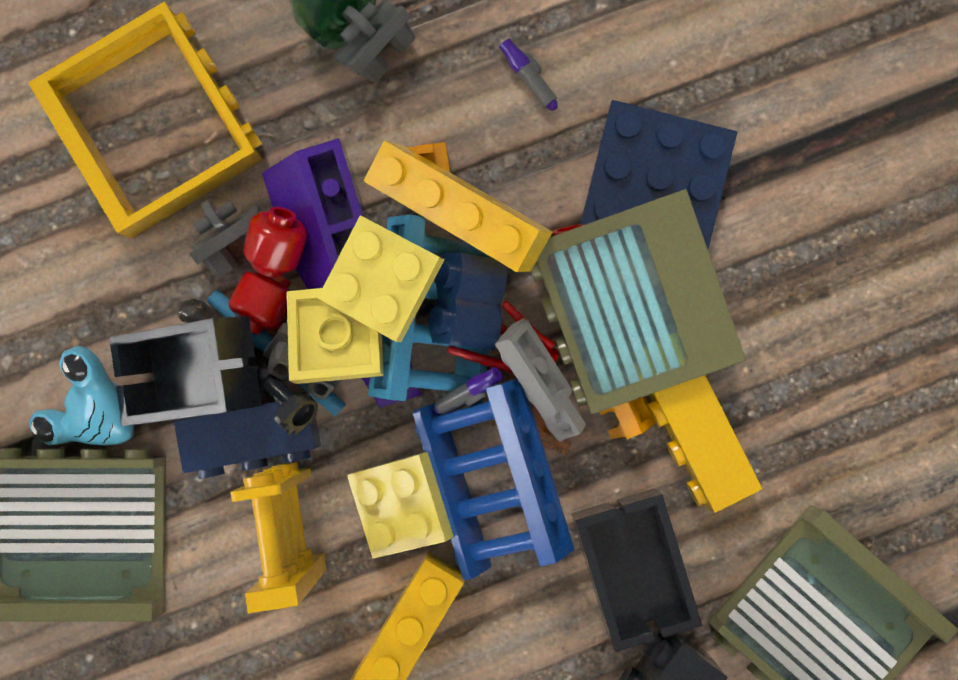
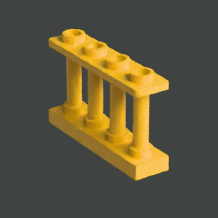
M298 462L277 464L271 466L272 468L263 469V472L254 473V476L243 478L244 486L230 492L232 502L252 500L263 575L258 577L259 581L245 593L248 614L298 606L327 570L324 553L312 554L311 548H306L297 485L312 475L310 468L299 469Z

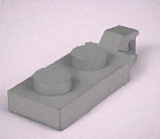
M523 318L513 323L495 343L503 362L511 368L524 388L526 397L535 405L546 422L545 426L559 442L581 434L586 423L569 399L573 392L572 388L529 321Z

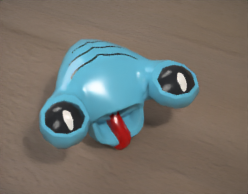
M76 346L64 351L59 366L64 376L73 384L64 400L66 412L56 409L36 410L28 421L32 434L38 440L48 445H59L68 442L92 445H119L133 438L134 425L122 426L116 390L118 385L111 381L100 359L89 348L83 346Z

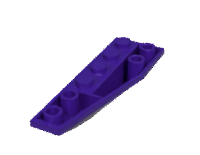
M339 138L296 151L262 172L272 207H283L291 210L296 214V219L302 222L307 230V240L299 266L296 268L307 289L323 288L359 216L367 218L346 149ZM410 360V368L414 369ZM370 377L362 378L369 389ZM409 387L406 400L422 395L420 388ZM373 397L379 408L401 402Z

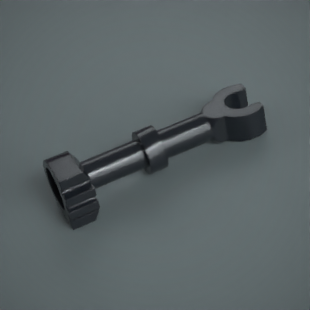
M255 356L248 357L249 366L256 365L260 393L269 394L281 406L274 413L276 416L273 419L289 435L293 432L297 436L316 416L318 411L317 402L305 392L294 394L281 382V379L268 373V366L265 367Z

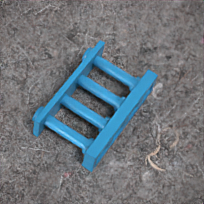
M411 214L388 217L387 229L435 255L442 256L443 252H452L492 258L467 242L426 235L425 217ZM434 281L425 296L427 299L437 300L438 298ZM414 317L401 343L395 342L382 334L384 376L370 377L368 396L406 401L407 389L409 387L453 391L477 374L487 372V366L457 356L455 374L411 369L410 360L412 344L414 342L449 346L447 344L432 343L429 326L416 324ZM456 346L487 356L489 353L488 349ZM483 399L480 400V401H478L477 403L471 405V406H475V405H478V404H482V403H483Z

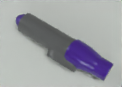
M510 38L505 40L499 48L505 55L512 70L518 74L544 109L556 110L558 107L557 96L540 76L542 72L540 65L529 53H524L517 48Z
M494 367L487 372L470 378L463 385L435 402L434 412L444 415L464 404L471 406L487 397L486 388L492 387L502 380L500 370Z

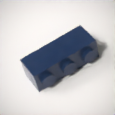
M277 402L231 412L174 421L183 474L197 471L198 479L225 474L224 466L240 463L242 471L268 466L267 458L284 455L285 463L311 458L310 450L321 446L316 416L297 436L293 432L289 435L273 419L276 416L274 413L281 407Z

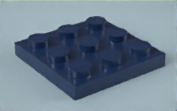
M612 100L605 121L580 224L586 225L687 189L707 249H709L738 131ZM631 225L635 241L647 244L641 227ZM621 229L617 230L618 237L624 238Z

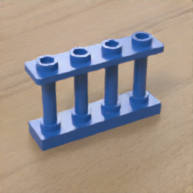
M518 379L486 388L489 400L482 404L444 415L434 412L435 403L413 410L415 431L422 442L424 452L428 451L454 536L451 538L454 548V559L460 567L464 580L473 579L491 567L490 558L533 550L536 552L540 566L559 562L575 550L532 408ZM491 419L496 421L502 445L458 456L451 434L452 430ZM505 462L510 466L515 488L471 498L464 473ZM520 506L523 509L529 528L528 532L484 541L477 515Z

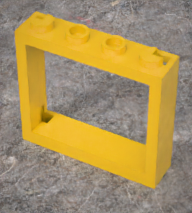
M165 1L28 82L115 231L130 239L263 160L256 149L262 145L257 133L249 122L242 125L234 112L240 108V105L227 85L220 88L212 74L217 72L218 68L205 48L198 51L190 39L196 35L191 23L183 11L176 15ZM171 34L240 150L135 212L66 96Z

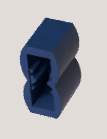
M443 252L441 258L444 259V262L434 279L438 298L428 319L432 343L495 350V343L499 340L502 317L500 304L506 290L507 266L494 258L466 253Z

